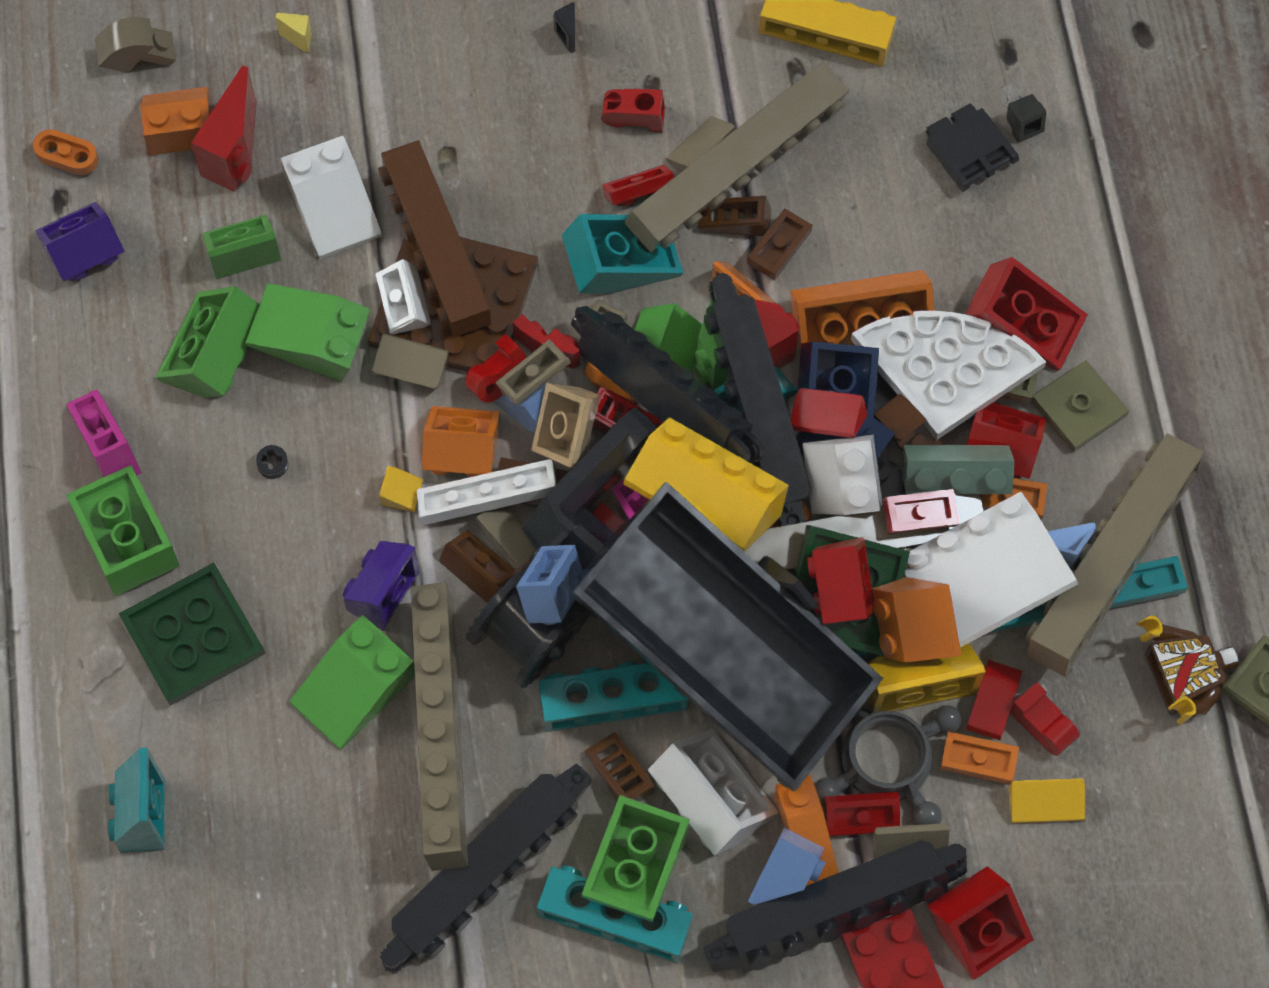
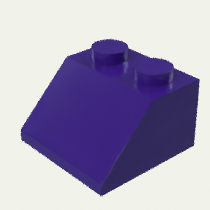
M97 202L91 203L35 230L54 268L63 281L67 279L70 281L80 279L88 273V269L98 264L100 266L109 265L119 258V254L125 252L108 215Z
M380 541L375 550L370 549L366 553L361 564L362 571L356 579L351 578L343 591L345 607L349 613L359 618L364 615L377 628L385 629L420 573L415 547L410 544Z

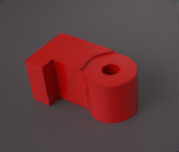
M625 88L624 90H609L604 94L601 120L611 127H649L650 132L663 133L666 111L663 90Z
M506 334L495 342L499 350L483 364L473 366L466 374L465 384L467 388L482 402L490 403L500 398L503 394L496 382L527 358L520 346Z
M1036 682L1014 701L1009 714L1047 751L1058 756L1080 737V733L1074 723L1063 715L1061 710L1046 696L1047 691Z

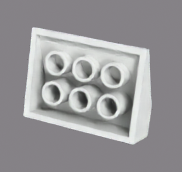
M1022 492L1011 496L911 550L904 578L910 577L949 584L960 648L1078 585L1071 569Z

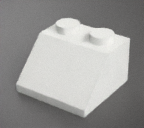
M874 435L803 443L806 473L811 486L809 496L812 514L849 515L880 511L882 496Z

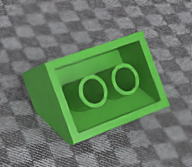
M236 286L198 292L155 378L162 383L204 398L223 396L232 386V377L238 365L247 355V346L244 344L259 303Z

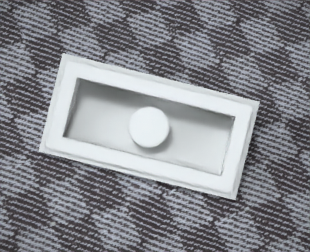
M402 259L376 273L391 334L424 328L431 324L418 269L415 265Z

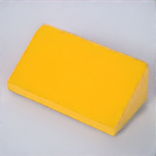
M1083 778L1012 781L1008 788L1012 824L1085 821V781Z

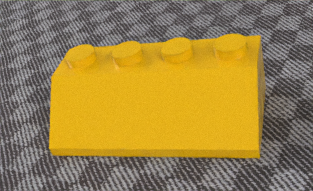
M670 417L649 435L624 479L625 486L648 499L655 494L663 483L668 482L744 552L781 517L789 487L783 481Z

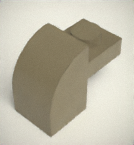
M131 17L115 21L95 38L99 67L128 73L140 60L169 67L176 61L172 32L152 28L150 18Z

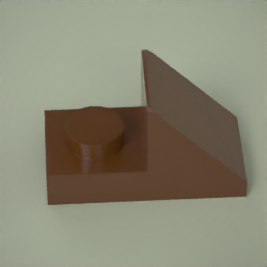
M902 394L895 396L874 413V416L880 423L895 433L892 439L902 452L904 445H943L923 425L927 419Z

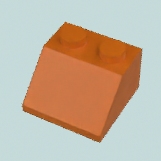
M208 86L142 96L141 115L143 133L150 156L193 150L191 142L212 112Z
M432 406L423 430L422 470H430L436 475H447L451 472L465 473L468 477L493 472L500 411Z
M905 577L872 588L874 599L873 611L878 621L880 632L879 644L884 658L906 663L961 655L949 584Z

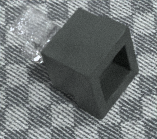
M1013 82L1002 86L1001 90L1005 95L1000 97V101L1008 108L1006 120L1011 125L1012 134L1018 143L1044 132L1047 111L1041 102H1038L1033 93L1022 98Z

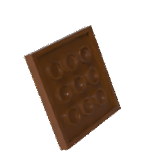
M405 236L396 262L403 259L417 267L412 251L416 250L413 241L407 242ZM460 237L489 306L491 325L453 338L449 327L442 328L436 313V308L440 306L437 298L430 299L424 283L428 276L425 269L418 270L431 324L424 328L391 334L383 302L381 301L368 338L369 346L378 349L382 335H392L448 350L449 355L446 366L468 372L473 366L483 364L499 350L495 342L504 334L513 340L512 322L521 316L538 265V256Z

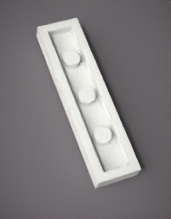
M552 459L417 489L419 518L423 525L544 498L558 484L555 464Z

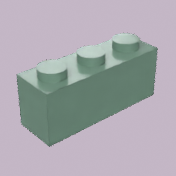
M904 445L902 479L906 494L954 489V494H1012L1015 461L1009 445Z

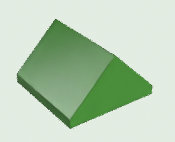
M267 214L202 233L216 279L281 261L276 237Z
M676 303L642 308L635 331L644 334L647 340L656 348L668 353L671 360L681 368L692 373L696 362L695 351H697L698 335L702 324Z

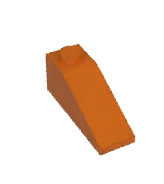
M811 775L805 778L796 791L786 789L782 784H776L773 798L783 828L785 827L824 847L820 860L826 863L817 881L839 873L822 806ZM809 879L807 885L814 883V881Z

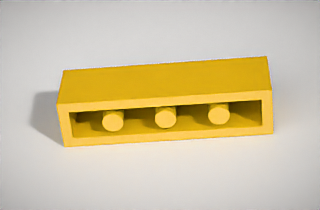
M765 0L760 14L759 33L884 66L894 35L897 17L883 11H872L858 7L850 2L842 3L835 0Z

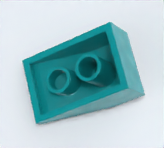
M579 214L561 235L579 294H608L681 277L684 272L674 243L665 250L659 246L650 253L625 224L629 215Z
M148 747L139 748L115 771V783L109 784V803L111 806L115 805L114 819H109L108 835L109 840L114 841L120 853L165 850V778Z

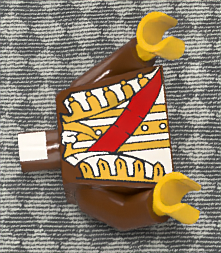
M1153 615L1137 622V626H1142L1146 630V633L1140 636L1141 642L1154 640L1147 648L1145 657L1169 715L1179 712L1181 717L1176 721L1179 725H1182L1188 719L1205 716L1220 698V690L1226 682L1224 671L1238 666V658L1233 647L1230 646L1215 651L1207 635H1197L1193 631L1164 625Z

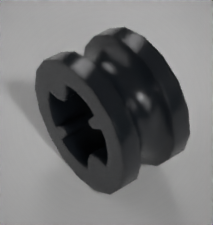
M269 445L258 452L256 463L258 471L262 476L267 479H276L285 474L288 469V459L286 452L281 447ZM275 455L277 461H282L280 465L276 463V469H269L268 464L263 463V461H269L268 456Z

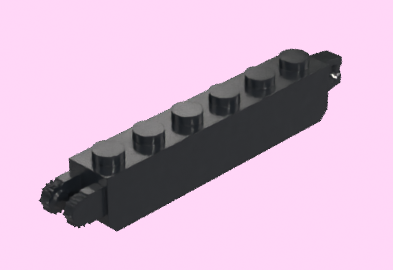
M719 273L709 282L708 291L710 292L709 296L712 304L706 309L707 314L704 315V323L708 334L714 335L717 348L714 349V357L719 369L723 368L727 382H724L726 397L730 403L734 402L735 408L741 412L746 420L753 424L751 433L759 439V442L762 441V444H764L765 456L760 461L752 462V460H749L748 462L789 485L781 517L777 519L779 526L803 523L805 520L802 500L808 496L811 486L755 301L746 294L738 296L731 276L728 273Z
M588 306L576 308L571 326L581 335L578 345L580 355L664 423L670 417L747 462L749 460H752V462L760 461L765 456L764 444H762V441L759 442V439L751 433L753 424L746 420L739 410L726 404L718 397L714 390L701 384L690 371L681 368L671 360L668 353L656 348L647 340L644 334L635 331L625 323L620 315L613 312L600 314Z
M576 763L557 778L552 774H541L467 845L468 867L442 870L392 918L391 930L394 939L386 945V949L383 948L380 956L385 971L398 974V971H401V968H405L414 958L421 963L426 957L429 960L436 957L446 945L444 940L453 931L456 933L461 932L471 922L472 916L470 914L478 906L486 907L499 893L497 888L506 879L509 881L514 880L524 870L526 865L523 862L534 853L537 856L542 853L552 841L550 836L559 827L562 830L566 829L576 819L578 814L575 811L578 809V800L592 782L590 775Z
M920 840L809 884L803 891L772 899L731 915L726 923L727 934L704 947L709 966L713 972L740 966L743 974L752 970H762L774 961L787 956H797L809 947L822 942H832L840 935L854 929L869 927L876 920L889 915H899L909 907L924 901H934L942 894L948 892V883L957 880L958 877L962 878L967 873L966 848L960 845V843H955L935 850L931 843Z

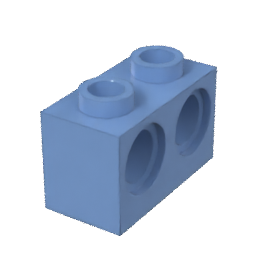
M575 545L541 546L516 587L528 623L552 625L563 621L575 600L571 596V592L579 581L577 576L582 572Z

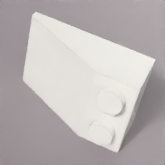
M344 136L280 158L285 180L319 260L382 237L362 179Z

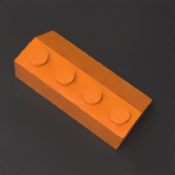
M923 270L790 290L792 315L796 318L800 327L797 340L799 352L801 351L802 343L812 341L856 346L851 341L852 333L872 322L889 316L890 319L913 315L914 311H934L932 281Z

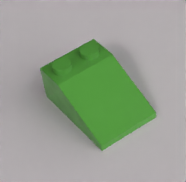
M267 283L244 345L342 382L350 369L370 308L335 295Z
M131 465L66 494L114 596L180 566L173 547Z
M362 615L335 641L289 702L336 747L342 750L415 677L414 661Z
M619 795L581 897L653 922L686 841L690 819Z

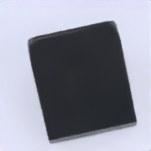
M572 2L556 10L553 15L554 31L571 53L575 52V3Z

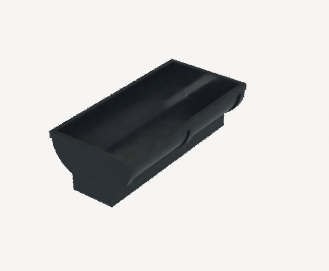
M668 482L663 483L629 521L619 526L577 576L579 581L571 592V596L579 604H583L674 685L675 690L693 702L770 771L780 784L791 791L797 790L883 680L882 676Z

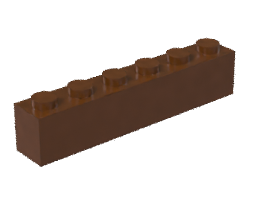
M417 140L382 152L383 166L378 167L384 187L391 186L393 194L389 195L392 207L395 214L402 213L405 222L401 223L407 242H414L416 250L412 251L418 270L425 269L428 279H425L424 283L430 299L437 298L440 307L436 308V313L442 328L448 326L454 338L491 325L489 306L420 141Z

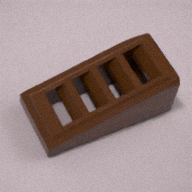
M766 195L727 198L723 204L715 209L718 210L717 221H711L712 210L707 208L701 213L703 218L698 225L700 232L764 236L770 228L771 206ZM726 211L731 212L730 220H726ZM740 212L745 213L744 219H740Z
M616 732L585 750L586 756L617 801L619 795L640 802L655 793V785ZM614 745L617 751L600 760L597 755ZM620 757L623 758L624 762L608 771L607 765ZM627 768L631 770L632 773L619 781L614 779L616 775ZM637 779L638 785L626 792L623 791L622 787Z

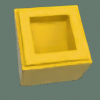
M387 466L379 495L381 506L415 512L418 504L417 489L422 488L423 479L396 467Z

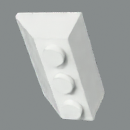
M713 729L672 743L648 769L656 780L657 786L667 794L678 808L679 814L690 819L689 824L699 835L702 844L710 849L714 856L735 847L779 813Z

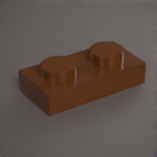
M784 208L747 257V264L771 279L776 280L812 232L813 225Z

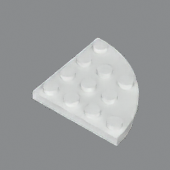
M914 311L913 315L893 319H890L889 316L872 322L851 335V341L856 346L879 348L877 371L897 395L902 394L927 419L923 425L936 440L1042 370L1046 364V361L1015 335L1011 337L991 327L992 323L986 320L955 312Z

